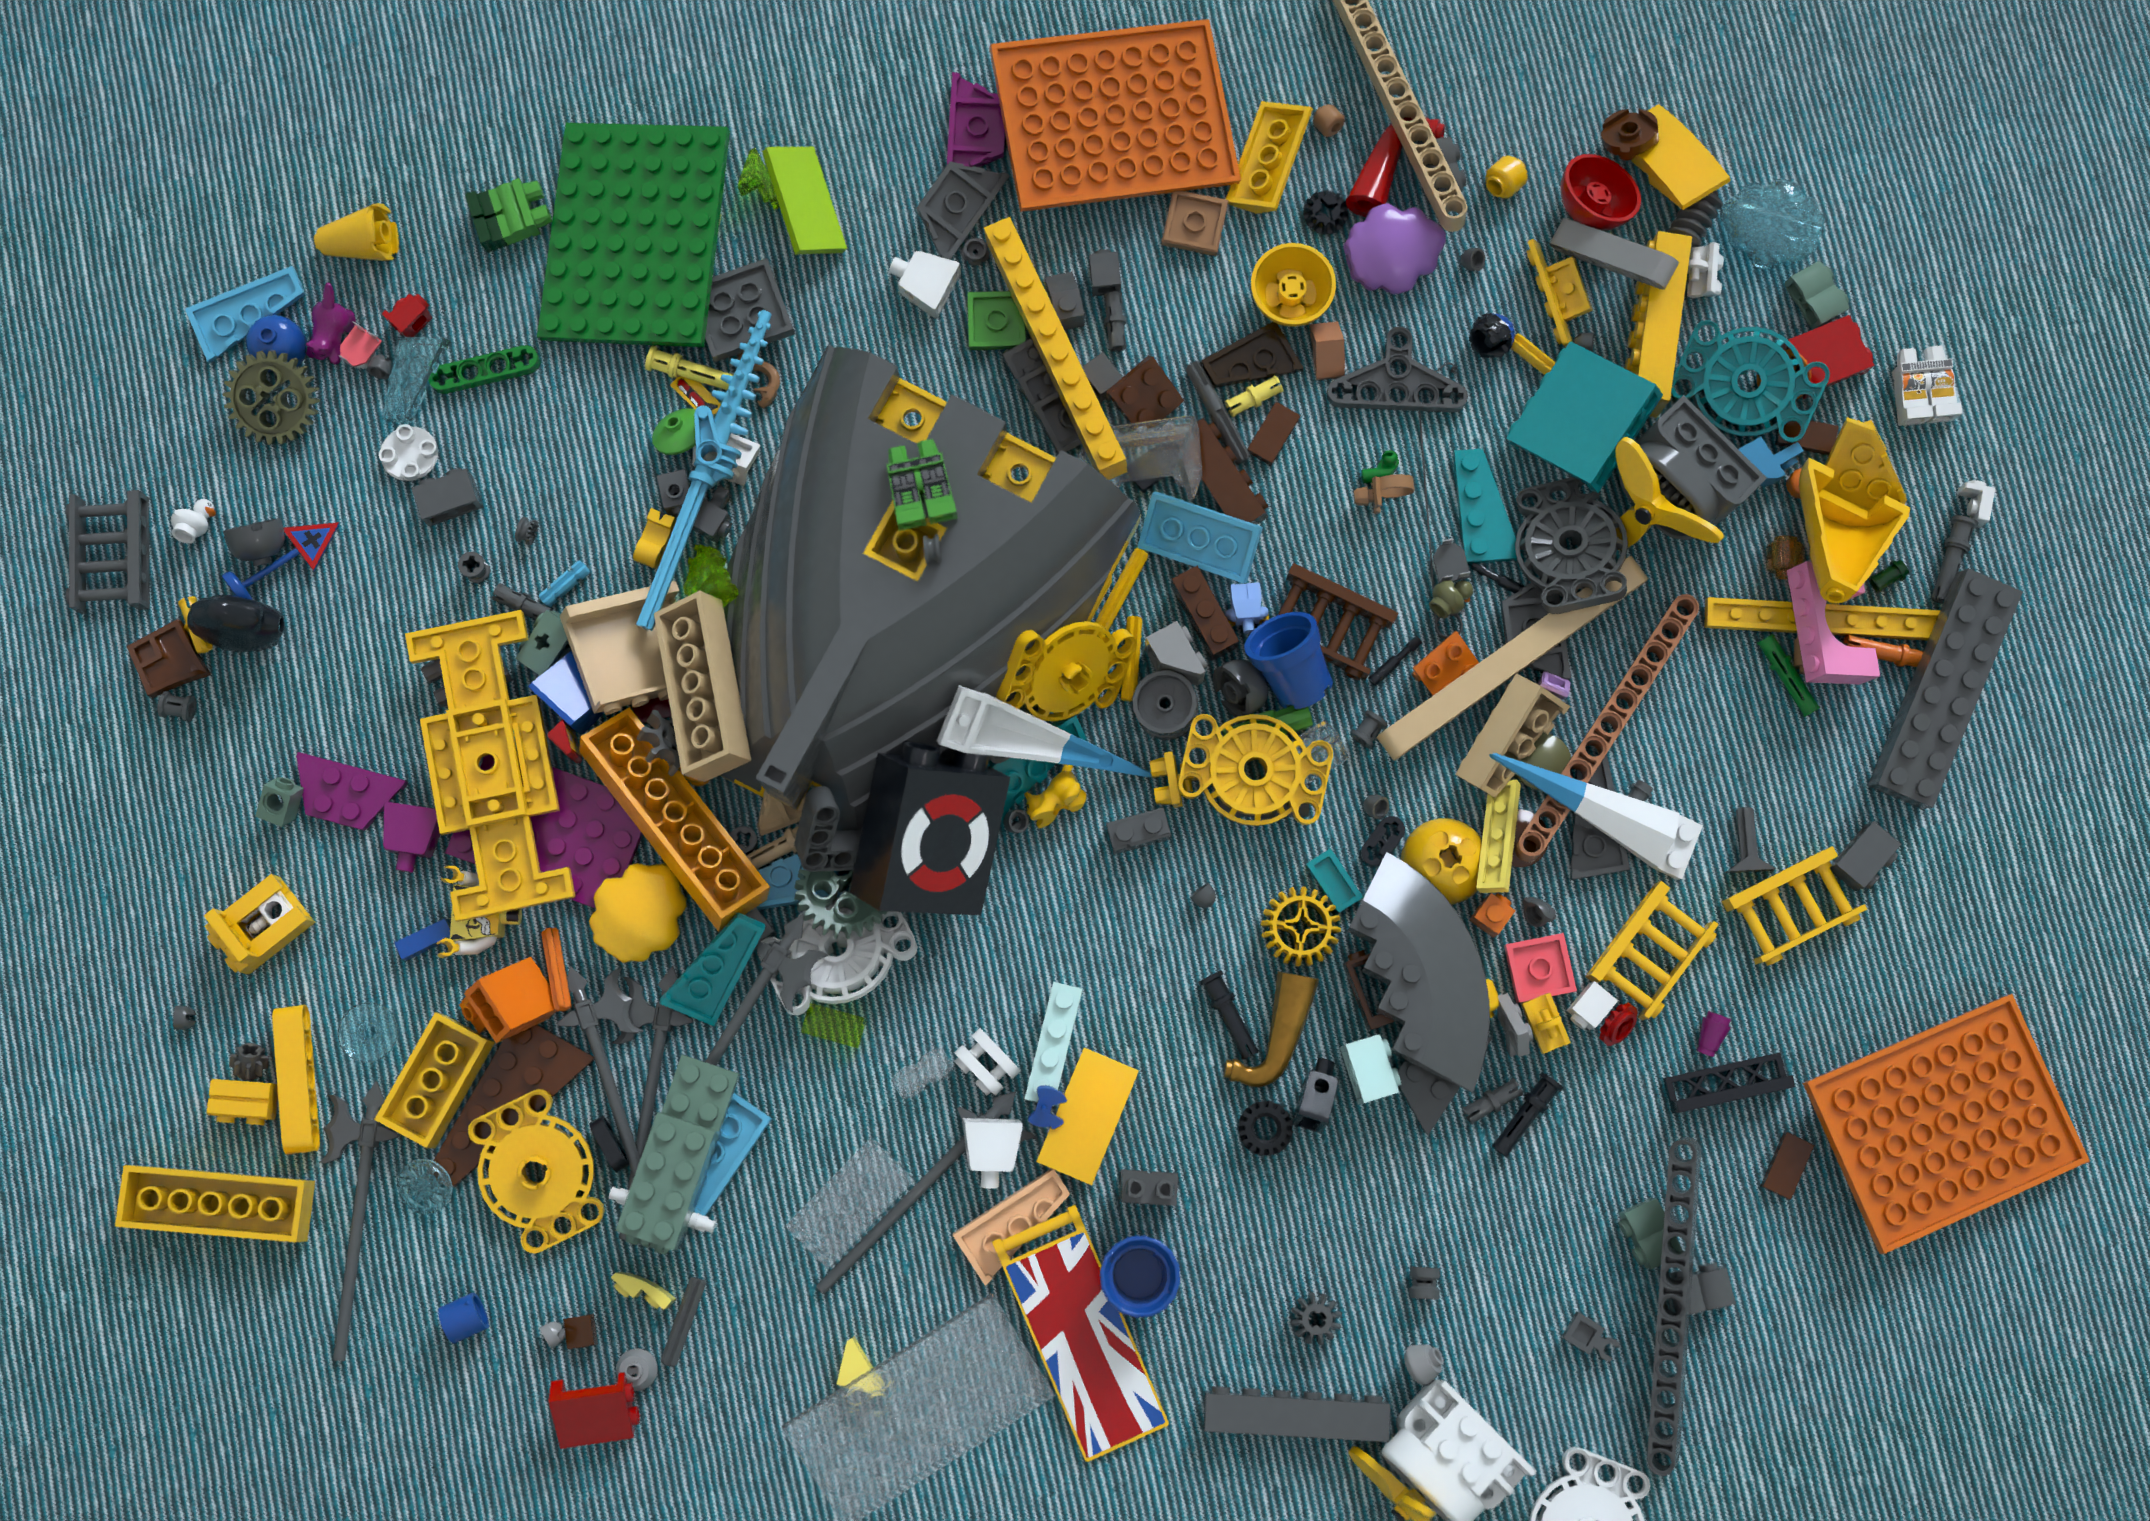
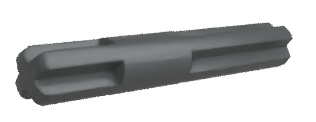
M1195 361L1190 363L1186 368V372L1212 421L1221 433L1225 445H1229L1238 460L1235 463L1241 464L1247 461L1250 454L1201 362Z

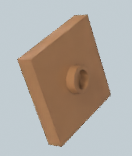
M1187 191L1173 192L1161 245L1217 256L1229 200Z

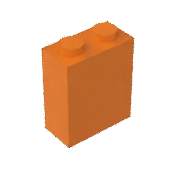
M528 957L478 979L464 993L495 1043L544 1022L557 1012L554 1010L550 985L532 957Z

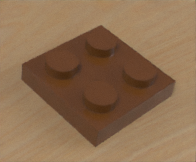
M1150 355L1106 391L1139 437L1146 435L1184 402V399L1154 357Z

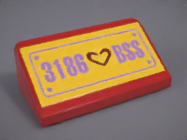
M561 720L547 734L548 738L575 763L580 764L583 760L579 752L576 732L568 723Z

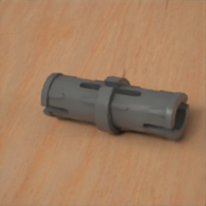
M1110 291L1104 294L1106 307L1104 326L1107 327L1108 350L1117 352L1127 349L1124 328L1127 322L1126 317L1123 316L1122 293Z
M502 583L498 584L493 592L492 600L502 603L514 611L522 610L525 616L534 620L546 610L553 611L552 608L531 599V595L516 592Z
M1512 1078L1509 1082L1493 1091L1487 1090L1484 1092L1483 1097L1466 1107H1462V1111L1464 1114L1469 1115L1466 1118L1472 1125L1493 1111L1495 1113L1501 1111V1106L1522 1096L1523 1091L1521 1088L1518 1089L1519 1084Z

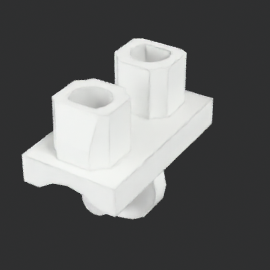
M1712 242L1706 246L1691 248L1688 265V297L1694 299L1721 294L1722 283L1717 280V272L1723 267L1724 256L1719 254L1720 244Z

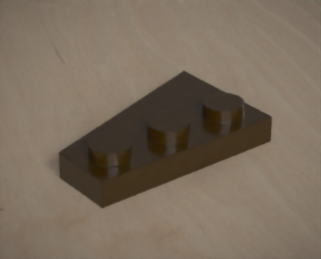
M1275 322L1265 325L1201 360V364L1214 388L1271 378L1275 375L1282 376L1303 372L1304 369L1280 327Z

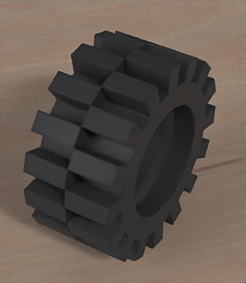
M1271 1101L1257 1102L1246 1108L1240 1116L1238 1126L1239 1138L1244 1146L1254 1154L1262 1156L1274 1155L1288 1146L1293 1135V1122L1289 1117V1113L1281 1105ZM1260 1117H1270L1277 1125V1132L1270 1140H1261L1255 1135L1254 1124Z

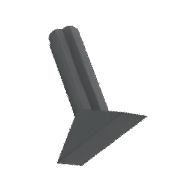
M1742 807L1736 809L1740 861L1725 873L1775 870V867L1758 858L1753 808Z

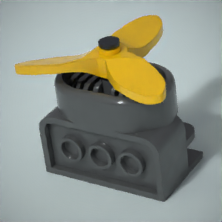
M1684 395L1637 442L1631 438L1623 437L1615 449L1621 487L1627 498L1634 504L1620 517L1626 529L1628 547L1635 544L1652 525H1655L1661 532L1675 539L1690 540L1697 538L1706 542L1718 543L1724 538V534L1714 524L1724 520L1767 479ZM1616 528L1617 537L1623 540L1619 528Z

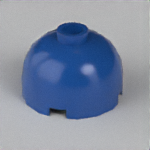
M279 315L264 316L257 320L248 331L246 348L249 355L252 354L255 358L259 351H264L267 357L269 351L275 350L277 359L281 353H287V362L293 358H298L296 366L298 367L306 355L304 351L307 339L301 328L287 317Z

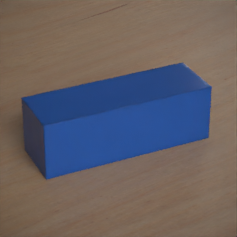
M444 918L394 942L401 959L407 961L440 945L436 944L438 941L445 938L450 939L451 922Z

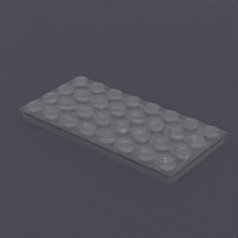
M991 1293L782 1425V1431L840 1520L859 1521L1056 1395L997 1299Z

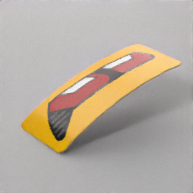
M678 376L670 384L695 410L699 406L704 405L710 408L713 416L718 412L721 403L700 382Z

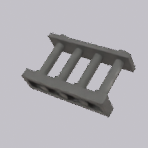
M139 490L127 491V500L124 503L86 506V501L75 494H69V504L66 505L65 509L66 517L69 521V588L66 590V601L69 608L80 614H85L87 601L126 599L128 604L137 610L150 609L149 497ZM125 515L127 517V528L124 531L86 534V517ZM125 543L127 545V556L124 559L86 562V545ZM126 571L127 584L124 588L86 590V573Z

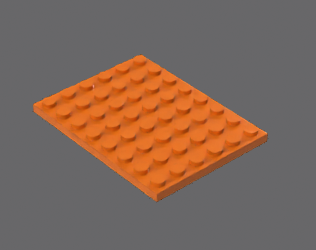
M1209 19L990 44L989 50L1020 212L1240 183L1241 177Z
M2013 994L2005 995L1803 1083L1879 1254L1888 1253L2090 1162Z

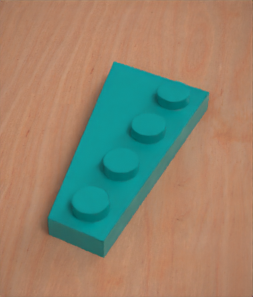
M1483 448L1454 450L1453 463L1461 541L1467 564H1473V562L1478 564L1517 561L1516 537Z
M738 912L660 998L659 1004L715 1026L765 930V924Z

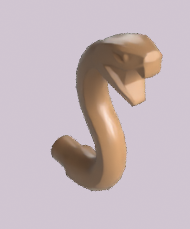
M743 353L737 355L739 360L741 359ZM765 361L762 365L755 364L753 371L765 373L769 380L767 386L754 389V392L762 395L761 401L757 402L763 409L773 403L780 386L778 371L772 364Z

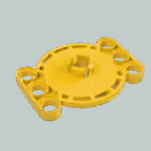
M1088 621L1076 622L1062 627L1045 640L1034 630H1026L1015 641L1007 663L1008 670L996 694V698L1018 709L1024 705L1033 716L1043 721L1052 722L1075 716L1088 708L1092 703L1099 708H1107L1112 705L1118 696L1135 652L1137 640L1126 629H1118L1111 634L1098 623ZM1102 632L1105 636H1098V633ZM1124 639H1127L1126 642H1125V644H1124L1122 647H1120L1119 649H1117V648H1118V645H1119ZM1035 640L1034 645L1030 649L1025 650L1029 642ZM1117 664L1116 668L1108 674L1109 669ZM1026 666L1024 672L1016 676L1017 671L1021 667ZM1107 689L1106 693L1098 699L1099 695ZM1016 692L1014 698L1006 702L1008 696L1011 693ZM1037 704L1039 712L1034 710L1032 707Z
M1200 714L1193 719L1190 726L1178 779V791L1187 799L1197 798L1204 792L1207 800L1217 812L1228 820L1242 825L1262 826L1272 824L1285 818L1291 812L1299 824L1310 825L1321 814L1333 759V749L1328 742L1323 740L1314 741L1306 748L1303 740L1290 726L1281 720L1267 715L1250 714L1238 716L1218 727L1216 720L1211 715ZM1249 720V724L1241 725L1237 728L1231 726L1237 722ZM1256 720L1268 721L1275 724V726L1258 724ZM1198 721H1209L1212 725V732L1207 736L1199 735L1195 729ZM1280 728L1290 733L1295 741L1292 742L1286 734L1280 731ZM1225 729L1227 734L1222 737L1221 732ZM1316 746L1325 748L1327 759L1323 762L1314 761L1311 756V750ZM1297 747H1300L1302 751L1300 755L1296 749ZM1195 748L1202 749L1206 754V760L1202 764L1192 763L1189 758L1191 750ZM1258 759L1259 763L1264 767L1265 776L1260 780L1248 778L1244 771V765L1247 762ZM1309 775L1318 776L1321 780L1320 789L1316 791L1309 790L1305 786L1306 777ZM1188 777L1196 778L1200 784L1199 790L1195 793L1186 792L1183 788V781ZM1210 785H1212L1214 789V792L1211 794L1208 790V787ZM1218 797L1231 809L1228 813L1222 809L1214 799ZM1288 802L1290 808L1285 811L1283 806ZM1309 803L1314 807L1315 815L1312 819L1305 820L1299 815L1298 811L1301 804ZM1276 810L1279 813L1278 816L1272 819L1261 820V815L1270 814ZM1239 812L1244 815L1254 816V821L1235 817V814Z
M542 1089L533 1090L476 1118L468 1127L469 1138L476 1144L485 1145L480 1154L478 1164V1184L484 1200L489 1208L503 1221L516 1227L525 1228L521 1235V1245L525 1251L534 1254L542 1252L596 1225L601 1221L605 1213L604 1204L601 1200L587 1197L591 1191L594 1178V1160L588 1143L582 1134L570 1123L556 1116L547 1115L552 1108L553 1101L551 1095ZM541 1095L545 1098L546 1107L543 1111L536 1112L532 1110L529 1104L532 1096ZM513 1108L518 1112L519 1119L515 1125H507L503 1121L502 1113L505 1109ZM544 1120L550 1121L549 1125L542 1123ZM478 1122H486L490 1125L491 1134L488 1138L482 1139L475 1134V1126ZM557 1123L566 1127L574 1135L571 1137L565 1131L557 1128ZM576 1140H579L583 1146L587 1158H583L581 1150L575 1142ZM490 1146H496L494 1152L488 1151ZM485 1158L490 1160L488 1168L489 1177L484 1178L483 1170ZM528 1162H538L542 1166H547L543 1181L534 1182L528 1178L526 1174ZM588 1164L589 1176L586 1184L583 1182L585 1174L584 1165ZM490 1184L492 1192L498 1200L496 1203L488 1195L485 1185ZM579 1190L584 1191L582 1196L577 1195ZM592 1203L597 1206L599 1214L596 1219L588 1220L583 1216L582 1208L585 1204ZM502 1205L509 1212L517 1215L516 1219L504 1214L499 1207ZM566 1217L570 1220L571 1229L568 1233L557 1232L554 1226L557 1218ZM523 1218L531 1219L529 1223L522 1222ZM535 1230L542 1233L544 1241L541 1246L532 1247L528 1243L527 1235L530 1231Z

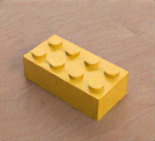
M435 1012L374 1120L425 1148H436L494 1046L495 1041L445 1014Z

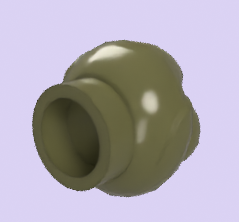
M1451 580L1440 582L1435 585L1432 591L1433 599L1429 602L1430 609L1437 616L1444 619L1450 614L1461 612L1465 606L1464 602H1470V597L1473 594L1472 584L1465 580L1459 581L1455 585Z

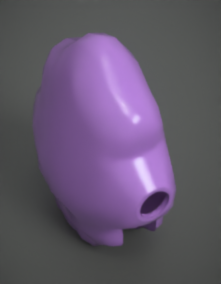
M1387 203L1369 210L1365 221L1353 225L1349 232V237L1343 246L1352 280L1361 283L1370 291L1382 288L1390 294H1400L1412 290L1419 276L1433 273L1436 269L1438 256L1446 244V232L1440 224L1429 219L1421 209L1416 207L1400 211Z

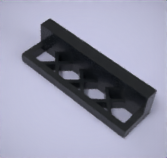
M1781 1052L1663 1078L1672 1113L1685 1112L1796 1087L1793 1075H1786ZM1774 1060L1778 1078L1768 1080L1758 1072L1764 1062ZM1757 1064L1754 1070L1747 1067L1749 1065ZM1736 1068H1742L1751 1074L1745 1085L1739 1086L1729 1080ZM1727 1070H1728V1072L1726 1073L1725 1077H1724L1723 1075H1721L1720 1073H1718V1072H1722V1071H1727ZM1712 1074L1722 1080L1715 1092H1709L1700 1086L1706 1075ZM1699 1077L1696 1083L1690 1080V1078ZM1755 1077L1761 1080L1760 1082L1752 1083ZM1683 1080L1693 1086L1687 1098L1676 1099L1672 1082ZM1726 1083H1727L1728 1085H1730L1731 1087H1733V1088H1728V1089H1724V1090H1723V1088L1725 1087ZM1697 1090L1704 1093L1701 1095L1694 1096Z

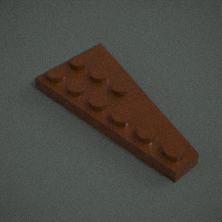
M535 1025L503 1040L426 1174L451 1188H455L478 1167L480 1154L485 1146L476 1144L469 1138L468 1127L473 1120L533 1090H545L553 1099L561 1089L571 1083L582 1070L595 1061L594 1056L539 1025ZM534 1095L531 1097L529 1104L532 1110L539 1112L546 1105V1100L541 1095ZM508 1108L502 1113V1119L507 1125H515L519 1115L513 1108ZM478 1122L476 1124L475 1134L477 1137L485 1139L490 1136L491 1127L488 1123ZM490 1146L488 1151L493 1152L496 1146Z

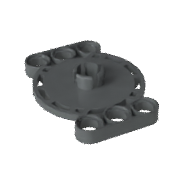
M1575 477L1522 489L1516 497L1519 513L1527 517L1519 528L1516 537L1517 562L1528 580L1540 589H1543L1541 594L1542 606L1550 614H1561L1618 601L1627 593V579L1619 572L1626 560L1628 549L1627 533L1622 520L1611 508L1602 502L1596 501L1600 496V492L1581 493L1579 488L1585 483ZM1555 491L1566 493V497L1559 501L1553 500L1550 496ZM1528 497L1538 500L1537 504L1533 507H1525L1522 505V501ZM1616 528H1619L1623 540L1617 537ZM1527 529L1526 537L1522 539V536ZM1571 538L1572 544L1579 547L1574 550L1564 549L1567 546L1566 539ZM1520 550H1526L1527 560L1525 563L1522 560ZM1617 550H1622L1621 556L1616 563L1614 561ZM1533 569L1541 577V580L1532 575L1529 570ZM1610 581H1618L1622 584V587L1617 591H1609L1605 588L1606 584ZM1582 587H1587L1592 590V595L1587 598H1580L1576 595V592ZM1552 594H1559L1563 597V601L1557 605H1552L1547 602V598Z

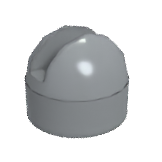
M552 1321L539 1328L551 1349L564 1340L565 1329L562 1328V1324Z

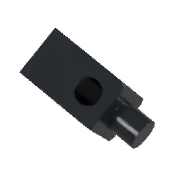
M1318 1058L1315 1070H1310L1307 1073L1292 1119L1293 1125L1318 1133L1327 1125L1339 1082L1337 1077L1332 1076L1335 1062L1325 1058ZM1315 1088L1320 1089L1322 1093L1317 1092Z

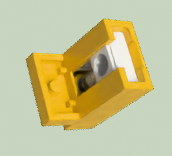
M270 874L224 911L213 908L204 915L209 922L204 927L210 933L207 936L210 943L219 950L221 948L227 956L225 962L235 973L239 971L248 975L315 923L283 879L274 874ZM280 904L282 906V913L278 918L274 919L272 909L275 905Z

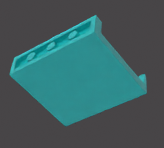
M1570 341L1566 348L1559 352L1556 363L1551 371L1542 378L1540 387L1534 397H1531L1526 402L1524 412L1518 421L1511 425L1506 439L1515 449L1521 448L1579 479L1589 489L1599 493L1617 466L1616 445L1623 437L1635 439L1663 394L1656 384Z

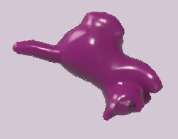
M328 282L324 286L323 300L313 307L311 313L313 330L311 340L306 343L308 346L306 354L309 358L324 360L329 356L330 362L336 365L341 361L338 355H340L342 334L353 329L355 326L353 321L356 323V318L351 309H345L340 304L334 303V290L332 284Z

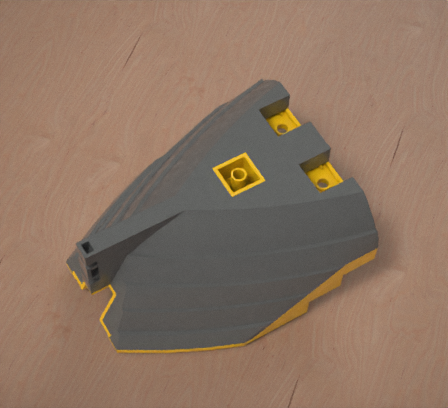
M828 345L787 419L773 462L765 475L749 521L736 544L722 579L720 599L722 600L740 705L752 761L719 776L763 797L764 791L767 790L766 792L770 797L795 810H798L811 784L816 787H828L832 791L840 811L836 831L862 830L878 753L902 755L905 742H918L939 748V758L953 759L955 749L939 745L937 738L958 686L986 693L996 698V694L1008 670L1007 663L1016 639L1021 633L1026 630H1034L1045 640L1060 628L1072 623L1091 622L1112 583V574L1140 524L1141 514L1138 506L1088 463L1060 450L1057 457H1054L1007 433L1006 421L951 394L947 402L900 378L898 366L871 352L844 347L834 348ZM915 412L921 416V421L915 426H909L904 422V418L908 413ZM933 439L938 453L942 452L958 519L930 524L924 493H921L920 497L927 525L899 531L886 465L890 464L889 448L905 446L909 460L920 457L917 443ZM1017 467H1023L1029 474L1025 480L1016 481L1011 477V472ZM936 534H939L942 562L938 563L936 560H931L930 564H926L923 536L927 535L931 539ZM1035 640L1029 642L1025 650L1030 649L1034 645ZM1026 666L1021 667L1017 671L1016 676L1022 674ZM1016 692L1011 693L1006 702L1012 700ZM1037 704L1032 707L1034 710L1039 712ZM1024 705L1020 708V710L1032 715Z

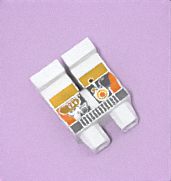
M1942 345L1926 348L1924 350L1925 361L1917 362L1916 349L1914 348L1902 349L1897 353V367L1892 370V377L1894 379L1898 426L1924 424L1925 422L1953 421L1963 414L1961 402L1958 403L1956 397L1955 376L1952 370L1953 360L1952 358L1946 359Z

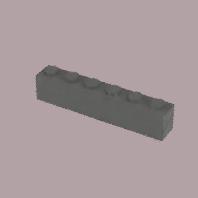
M1212 1386V1391H1205L1203 1429L1205 1432L1389 1442L1391 1404L1383 1401V1396L1364 1395V1400L1352 1399V1394L1334 1393V1398H1322L1321 1392L1303 1391L1302 1397L1291 1396L1290 1390L1274 1389L1273 1395L1261 1394V1389L1242 1388V1393L1230 1392V1387Z

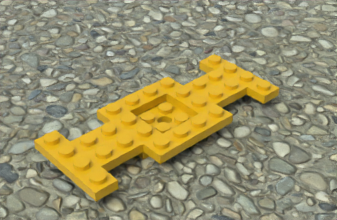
M517 610L405 633L409 660L412 664L440 659L448 710H446L445 714L420 719L437 821L441 835L470 830L479 886L450 892L455 921L461 922L575 898L571 869L569 867L540 872L531 817L560 811L539 696L532 695L509 700L500 646L529 640L524 612ZM486 755H492L495 760L494 766L487 771L481 770L479 765L481 758Z

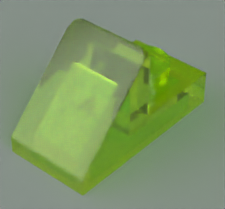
M753 148L749 151L737 187L740 196H744L757 189L764 204L769 202L773 210H776L780 206L769 172L756 148Z

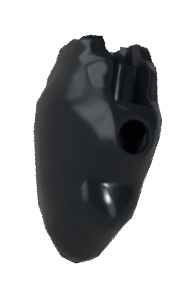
M216 595L201 598L191 605L187 616V625L192 633L203 641L222 650L239 653L262 651L276 646L283 634L284 618L273 607L258 601L233 595Z

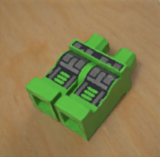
M933 439L917 443L920 457L909 460L905 446L889 448L890 464L886 465L899 531L927 525L920 497L921 493H924L930 524L958 519L942 452L938 453Z

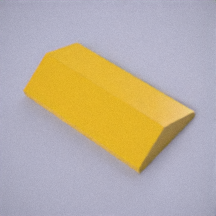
M1261 101L1238 164L1241 181L1239 184L1236 183L1230 186L1226 200H1229L1228 205L1255 214L1277 210L1313 111L1312 107Z

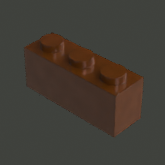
M1198 565L1172 578L1171 588L1211 661L1236 649L1239 640Z

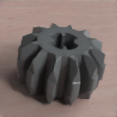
M1309 1292L1308 1304L1303 1298L1299 1297L1297 1301L1303 1308L1301 1310L1295 1307L1291 1308V1312L1299 1315V1318L1290 1320V1324L1292 1326L1302 1325L1297 1329L1295 1335L1300 1337L1307 1332L1305 1337L1307 1344H1311L1314 1335H1316L1317 1343L1323 1345L1324 1339L1322 1334L1325 1333L1330 1340H1333L1335 1336L1329 1331L1330 1327L1337 1330L1341 1329L1340 1324L1332 1321L1334 1318H1340L1342 1313L1340 1311L1330 1312L1337 1304L1335 1300L1329 1301L1324 1306L1327 1299L1326 1294L1321 1293L1318 1302H1316L1314 1293ZM1313 1311L1317 1314L1320 1312L1323 1314V1317H1320L1323 1322L1319 1326L1315 1323L1309 1324L1308 1320H1312L1309 1315Z

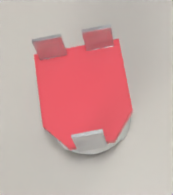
M353 321L355 326L340 345V355L338 356L354 368L366 369L369 361L376 355L375 351L382 343V340Z

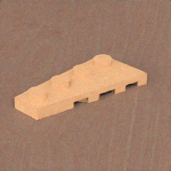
M1051 1168L952 1234L985 1286L1002 1267L992 1241L999 1238L1002 1241L1046 1221L1070 1195L1056 1170ZM1022 1245L1007 1251L1009 1260Z

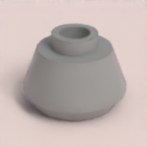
M1429 1344L1410 1345L1404 1354L1406 1368L1414 1381L1419 1384L1429 1385L1442 1371L1444 1360L1441 1352L1436 1347L1433 1348Z
M639 1348L631 1349L619 1358L616 1365V1376L618 1379V1373L625 1372L627 1383H633L634 1391L644 1390L656 1379L658 1372L657 1362L650 1352Z

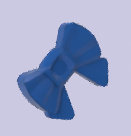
M1038 1086L1037 1094L1039 1100L1035 1111L1028 1116V1121L1037 1127L1051 1126L1052 1129H1056L1064 1121L1062 1118L1050 1113L1052 1105L1066 1103L1067 1098L1061 1091L1051 1086Z

